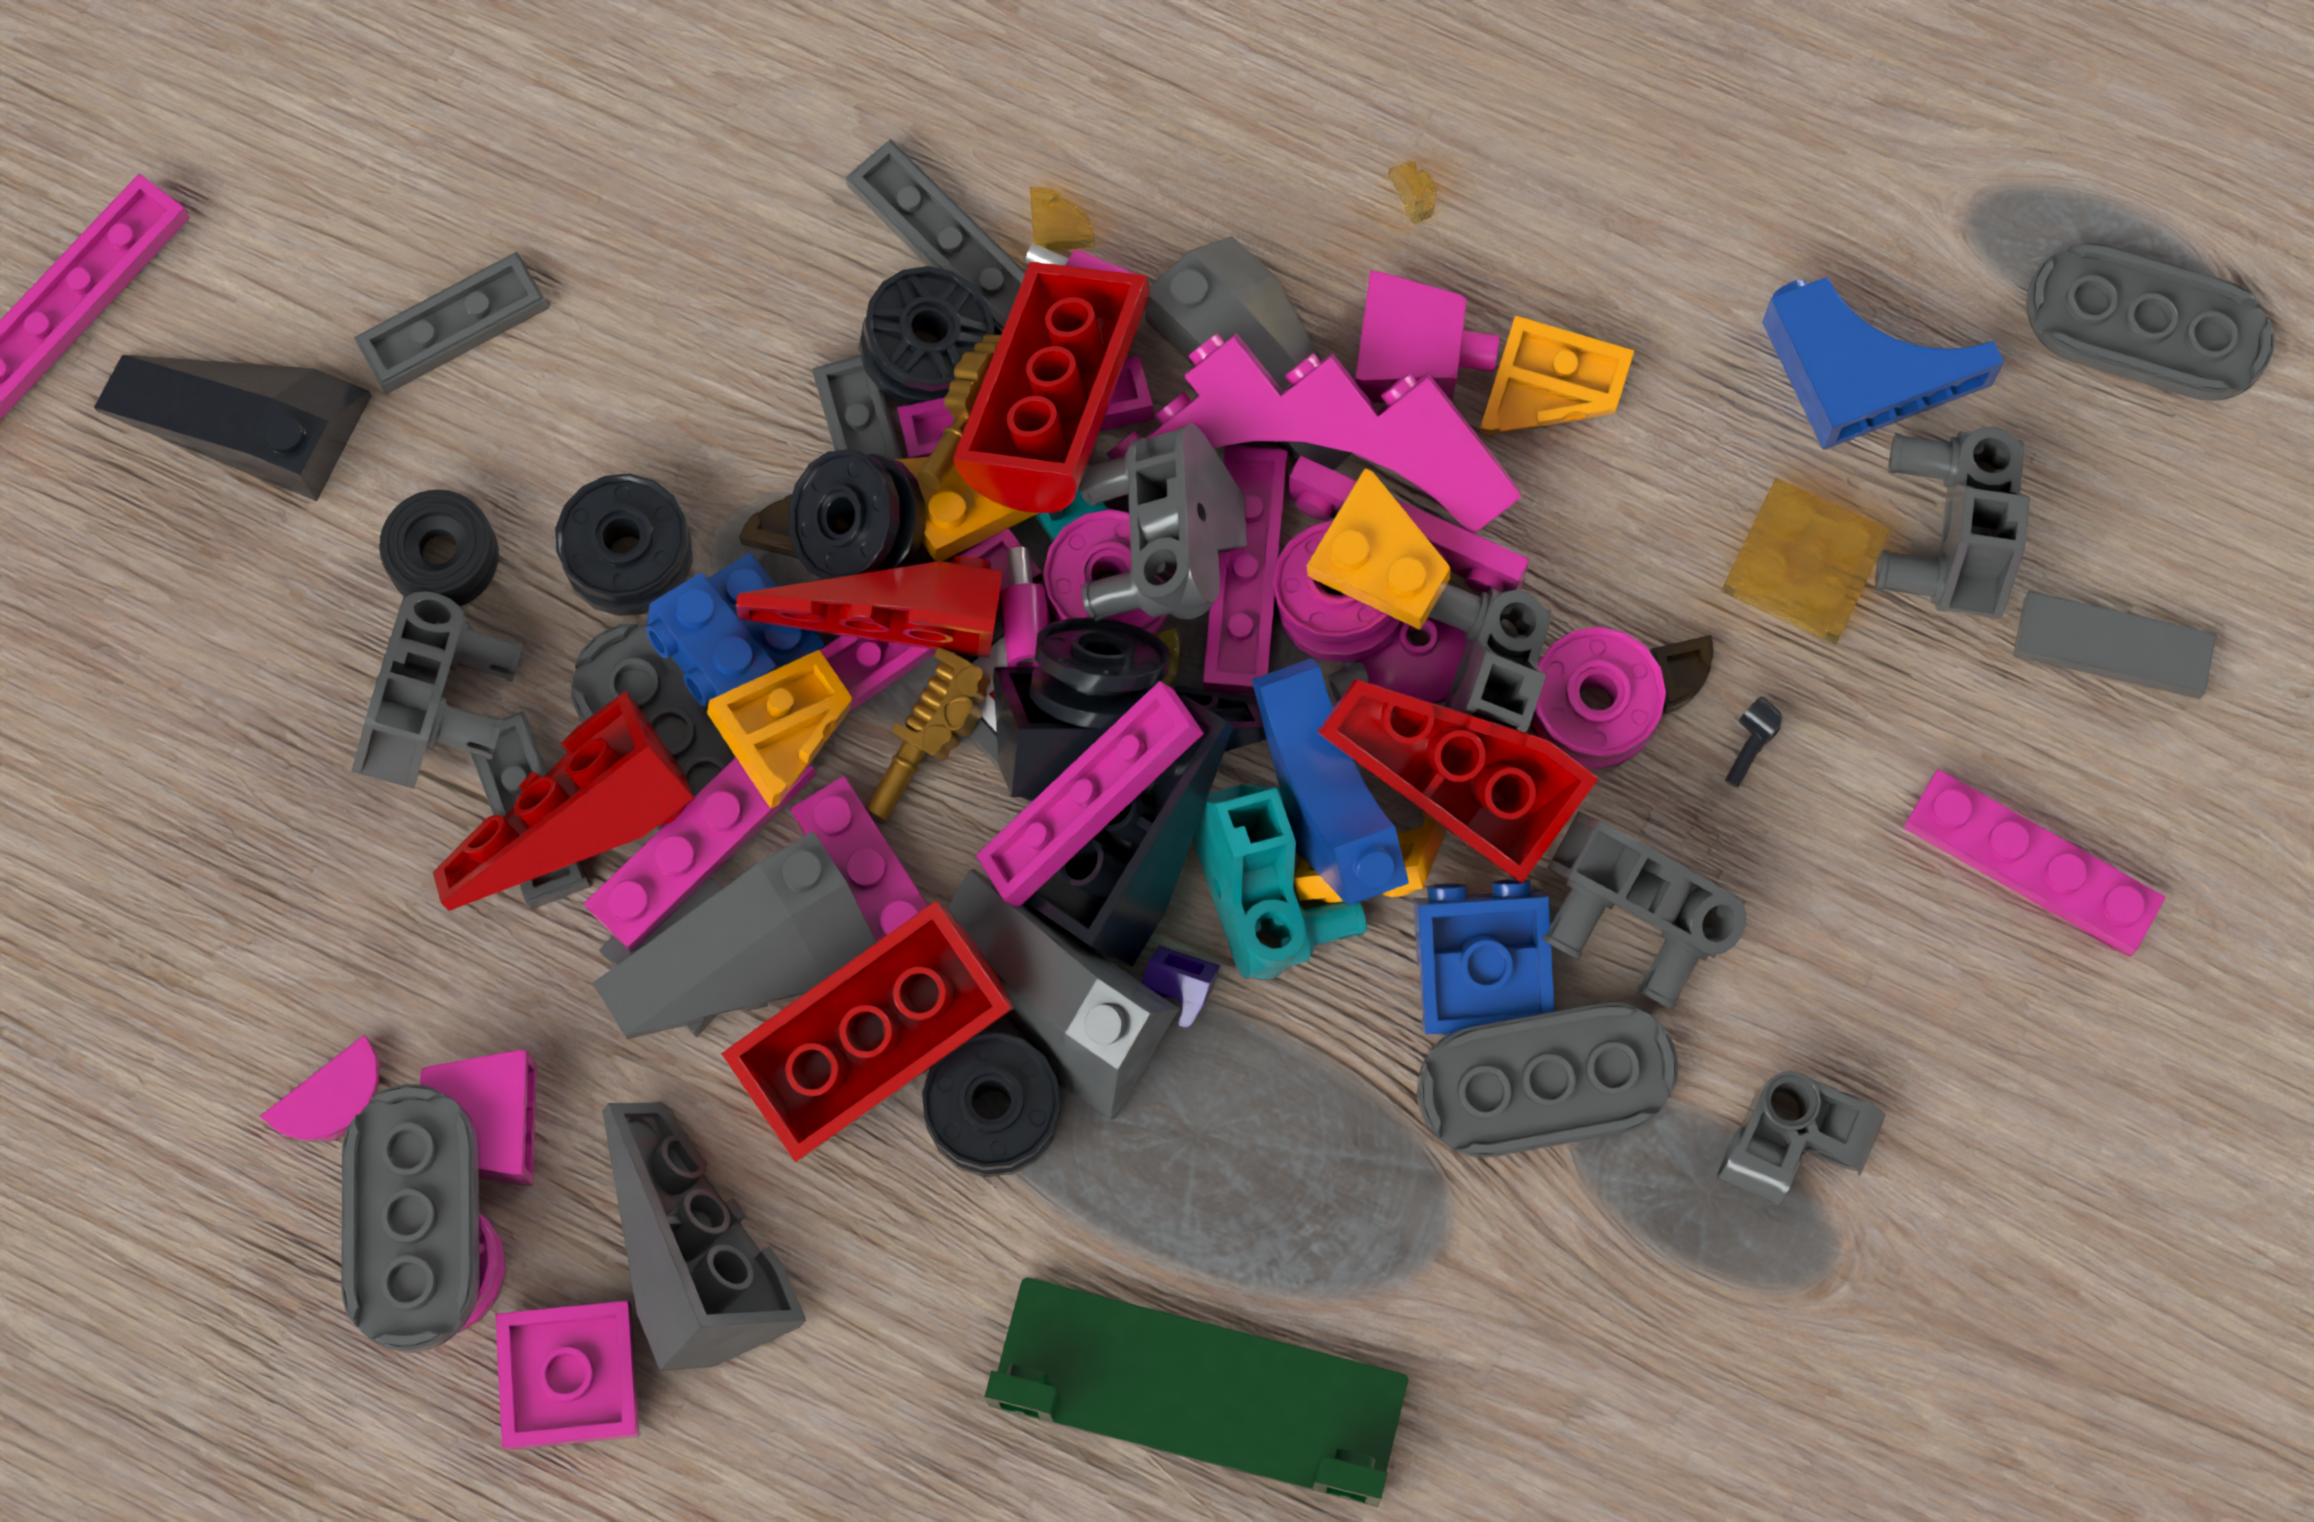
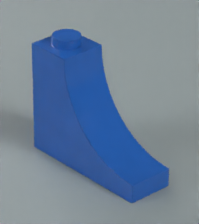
M1828 277L1809 284L1805 279H1799L1782 286L1775 291L1770 299L1762 321L1823 450L1993 385L2004 364L1994 341L1966 348L1941 349L1913 345L1884 334L1854 313L1836 292Z
M1310 658L1252 679L1285 811L1296 841V852L1303 857L1348 906L1409 884L1395 825L1388 819L1375 801L1354 760L1316 732L1333 710L1320 665Z

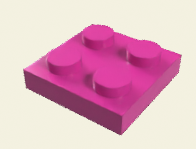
M628 1300L495 1314L502 1448L505 1450L640 1437L632 1304Z

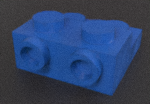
M751 552L708 579L700 572L649 604L646 634L650 643L661 657L665 659L670 656L684 672L683 678L688 691L702 706L709 704L710 699L810 653L821 650L826 646L815 631L738 618L736 609L738 593L778 587Z
M1515 879L1498 880L1492 882V893L1467 895L1466 884H1435L1427 887L1428 897L1413 898L1416 955L1420 968L1423 1031L1426 1035L1451 1033L1472 1025L1555 1010L1551 944L1542 940L1543 935L1550 928L1549 897L1543 890H1531V880L1525 879L1523 883Z

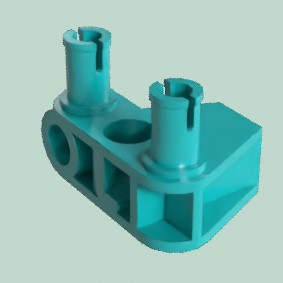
M1248 782L1209 793L1192 840L1232 957L1242 977L1245 979L1251 977L1273 979L1283 974L1288 967L1308 962L1315 946L1354 935L1360 936L1366 932V919L1360 902L1350 906L1344 901L1326 903L1305 910L1298 904L1293 890L1296 841L1287 818L1280 787ZM1260 931L1270 932L1278 938L1280 943L1276 949L1269 948L1266 944H1262L1259 941L1257 935Z

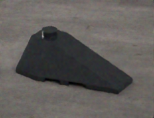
M122 355L94 408L97 412L317 501L372 395L369 390L314 368Z
M994 667L993 686L999 767L1011 797H1022L1033 801L1107 730L1077 726L1058 720L1040 710L1030 698L1032 671L1036 667ZM1181 685L1172 688L1178 697L1184 694L1234 725L1224 752L1267 740L1255 696Z
M1184 694L1179 698L1204 734L1025 901L1089 946L1132 967L1167 911L1234 726Z

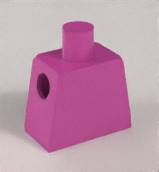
M1370 270L1355 382L1372 403H1385L1381 395L1402 377L1411 373L1417 381L1428 372L1446 396L1452 399L1454 397L1458 368L1495 372L1499 335L1463 330L1467 299L1462 295L1380 271Z
M515 1050L433 1065L421 1070L420 1085L433 1087L454 1099L471 1118L478 1138L479 1179L522 1186L533 1185L537 1063L526 1050Z

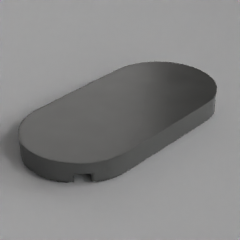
M2084 242L2069 246L2067 250L2059 252L2055 256L2053 254L2040 265L2027 292L2026 312L2030 326L2040 342L2057 356L2074 363L2194 399L2217 401L2232 398L2243 393L2259 379L2268 366L2274 350L2275 337L2269 317L2267 320L2265 319L2263 312L2258 308L2260 303L2243 287L2220 278L2101 243Z
M624 624L609 628L594 637L580 652L575 664L576 671L573 675V684L571 682V698L582 722H585L624 691H627L683 769L694 797L736 757L708 716V704L702 706L692 697L684 682V672L671 656L665 659L657 653L648 639L646 627H638L637 624Z
M1613 1001L1597 1002L1472 1025L1451 1032L1438 1041L1424 1059L1418 1075L1417 1100L1426 1125L1445 1145L1473 1157H1496L1615 1135L1641 1128L1660 1112L1659 1110L1665 1105L1668 1097L1671 1096L1677 1082L1678 1060L1673 1041L1668 1032L1648 1013L1626 1003Z
M404 1084L385 1089L370 1099L369 1102L371 1103L364 1107L360 1115H355L344 1136L342 1145L341 1290L347 1314L365 1336L387 1349L397 1352L415 1353L433 1349L450 1340L466 1324L475 1308L479 1292V1146L477 1133L471 1118L454 1099L433 1087L419 1084Z

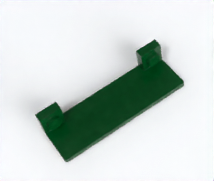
M1026 1277L1020 1284L997 1372L991 1370L984 1397L988 1406L995 1409L1378 1507L1386 1482L1387 1467L1408 1384V1377L1400 1372Z

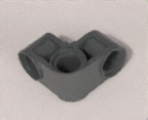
M1793 1071L1779 1073L1772 1077L1752 1099L1743 1123L1736 1131L1725 1153L1717 1178L1779 1206L1794 1180L1802 1155L1807 1152L1836 1166L1857 1171V1175L1861 1176L1884 1122L1885 1113L1864 1099L1839 1092L1804 1074ZM1772 1093H1788L1796 1100L1800 1111L1798 1120H1784L1775 1114L1771 1106Z

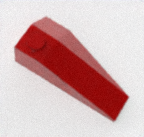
M955 556L953 563L938 561L738 593L736 609L738 618L741 620L937 650L939 647L952 653L990 658L1003 571L992 570L991 563L985 559L971 556Z
M1354 679L1316 731L1452 835L1520 883L1524 882L1599 779L1544 738L1358 679Z
M624 691L575 728L560 743L568 753L544 777L533 771L518 786L522 792L516 799L514 807L504 817L501 815L487 817L432 872L440 902L448 911L642 838L657 826H664L674 821L683 812L686 804L694 799L683 769L627 691Z

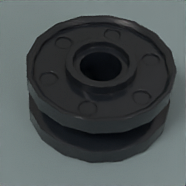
M924 266L898 272L881 283L868 303L859 342V351L865 372L880 391L903 404L912 405L944 398L949 392L950 383L956 380L954 369L956 364L960 362L962 355L966 351L974 352L975 344L981 342L986 334H994L995 325L989 303L974 284L953 271ZM919 331L930 332L937 337L939 342H923L914 333Z
M849 449L826 452L811 462L795 484L788 507L789 536L796 557L811 574L824 580L909 566L919 551L925 531V500L918 480L902 462L885 455L864 454Z
M631 473L606 475L582 486L563 506L555 527L556 553L575 594L594 609L613 615L626 616L649 612V604L686 582L693 563L691 534L687 528L686 518L674 495L655 480ZM623 537H633L639 540L638 544L626 553H616L610 550L611 546Z
M1085 617L1067 618L1050 623L1037 633L1035 660L1039 666L1032 671L1030 698L1040 710L1058 720L1081 727L1108 730L1149 690L1168 675L1170 649L1160 637L1141 627L1118 620L1104 619L1096 622L1094 618Z
M1002 1032L979 1033L929 1069L922 1091L926 1128L938 1152L959 1170L982 1177L1012 1175L1035 1163L1053 1142L1060 1119L1058 1081L1046 1057L1026 1040ZM991 1090L1002 1092L1010 1101L1009 1109L997 1119L981 1117L973 1108L974 1102L980 1094Z

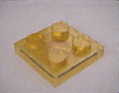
M1775 478L1721 592L1836 645L1889 535L1890 529Z

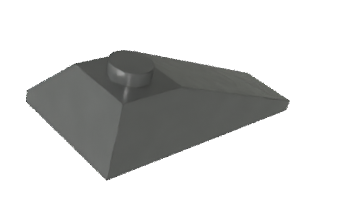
M1232 236L1188 251L1150 286V295L1145 307L1146 322L1193 366L1194 363L1188 355L1207 339L1218 333L1226 341L1236 332L1283 391L1291 385L1284 375L1313 352L1321 361L1276 276ZM1275 441L1284 450H1287V453L1296 461H1298L1301 455L1332 470H1335L1352 454V452L1306 442Z
M814 831L754 865L597 979L593 984L626 1039L703 1022L708 1016L746 1008L747 1011L768 1007V1002L805 994L877 942L847 882Z
M975 869L969 870L948 910L977 945L1007 991L1014 1007L1007 1015L1028 1043L1046 1057L1057 1081L1062 1086L1108 1118L1115 1119L1179 1008L1025 903L1017 908L1005 902L990 879Z
M608 1103L602 1112L636 1311L659 1370L714 1367L800 1328L806 1321V1318L783 1264L770 1246L760 1251L742 1227L740 1222L746 1214L734 1198L724 1202L704 1176L707 1162L663 1103Z

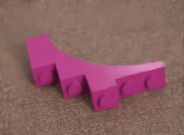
M1237 332L1226 341L1218 333H1215L1188 355L1194 366L1187 371L1184 377L1198 395L1192 400L1184 391L1155 414L1161 424L1145 436V438H1151L1178 430L1179 427L1192 423L1200 428L1213 448L1249 441L1306 442L1352 452L1399 473L1435 498L1466 531L1473 534L1522 497L1521 490L1428 372L1417 381L1411 373L1398 380L1381 395V398L1387 405L1378 411L1333 353H1330L1321 361L1314 352L1307 356L1284 375L1291 385L1283 391ZM1134 430L1112 447L1106 455L1110 460L1125 456L1130 442L1141 437Z

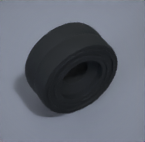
M427 490L406 498L389 514L380 535L379 551L383 567L397 590L404 597L414 592H433L450 598L460 607L483 593L492 581L497 569L499 559L498 542L488 519L473 501L456 492ZM445 535L456 541V551L447 562L431 564L423 559V548L431 538Z

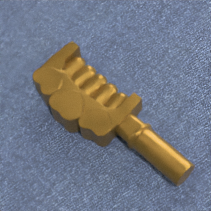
M986 334L981 342L975 344L974 352L966 351L962 355L960 362L955 366L954 376L956 380L950 383L949 392L944 399V405L950 411L954 421L950 427L944 429L942 438L918 474L919 480L929 488L939 489L955 465L953 461L955 451L1001 335Z
M939 647L934 657L943 663H939L935 667L936 676H931L928 679L927 685L929 689H924L921 692V702H917L913 706L912 712L914 715H909L906 718V727L897 722L892 727L891 731L905 741L902 743L897 754L892 756L891 764L865 809L886 821L889 819L914 773L919 771L917 767L925 753L939 760L948 758L950 751L959 746V736L970 735L982 716V709L977 703H981L986 699V688L991 683L990 675L962 657Z

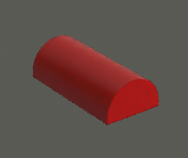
M1039 262L1029 263L953 457L957 471L970 487L995 503L1023 512L1051 513L1062 510L1073 502L1149 299L1150 286L1147 275Z
M934 901L726 1049L721 1055L794 1162H798L1009 1013L1014 1007L1000 979L965 929L943 904Z

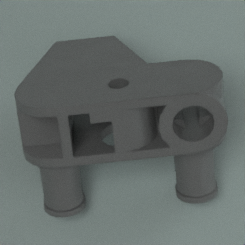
M1190 423L1172 432L1151 438L1142 437L1130 442L1125 456L1086 466L1079 485L1080 493L1086 503L1090 502L1091 506H1095L1103 501L1129 494L1132 568L1129 572L1084 583L1082 587V600L1088 616L1091 619L1094 618L1097 622L1104 620L1106 617L1140 608L1149 616L1155 618L1171 614L1179 619L1186 620L1203 615L1214 604L1219 595L1220 574L1218 554L1247 547L1244 494L1204 433L1197 425Z
M1982 427L1971 433L1960 431L1957 437L1950 439V442L1908 437L1895 433L1889 454L1888 473L1943 480V485L1947 487L1941 547L1936 559L1881 550L1875 574V590L1929 596L1930 602L1935 604L1937 611H1952L1998 620L2002 618L2025 551L2030 496L2020 493L2024 459V443L2022 440H2017L2007 430L1998 427ZM1975 462H1987L1995 468V472L1988 473L1982 471Z
M1447 583L1428 617L1465 631L1464 638L1467 641L1443 707L1526 733L1546 678V674L1537 665L1550 625L1551 611L1545 609L1538 598L1525 591L1512 590L1502 592L1490 588L1487 592L1483 591L1478 596ZM1507 619L1513 623L1517 629L1518 636L1515 638L1508 636L1501 627L1500 621Z
M424 591L414 592L403 597L367 711L352 772L414 789L426 747L433 748L435 742L479 754L491 760L503 719H493L446 705L447 698L441 696L449 669L456 671L457 665L505 678L506 681L513 682L524 643H515L468 629L469 622L464 621L465 615L459 605L441 594Z
M1579 811L1547 867L1569 879L1566 885L1571 887V890L1548 932L1543 935L1542 940L1579 959L1582 955L1581 951L1605 907L1612 910L1613 906L1617 905L1662 930L1660 937L1664 938L1665 941L1641 985H1638L1636 990L1672 1010L1676 1006L1675 1002L1699 958L1706 961L1708 956L1715 958L1716 954L1725 953L1734 947L1742 937L1746 926V911L1743 906L1746 901L1629 835Z

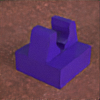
M1159 945L1147 963L1142 984L1163 998L1170 996L1178 999L1182 1005V1014L1178 1025L1189 1027L1212 992L1220 965Z

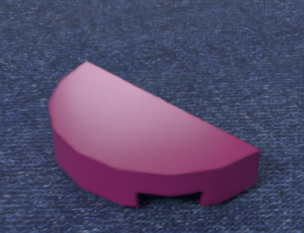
M364 1034L260 1117L283 1137L294 1138L304 1142L323 1140L324 1142L333 1141L345 1135L355 1115H360L364 1107L371 1103L369 1100L375 1096L379 1085L378 1070L380 1069V1060L370 1040Z

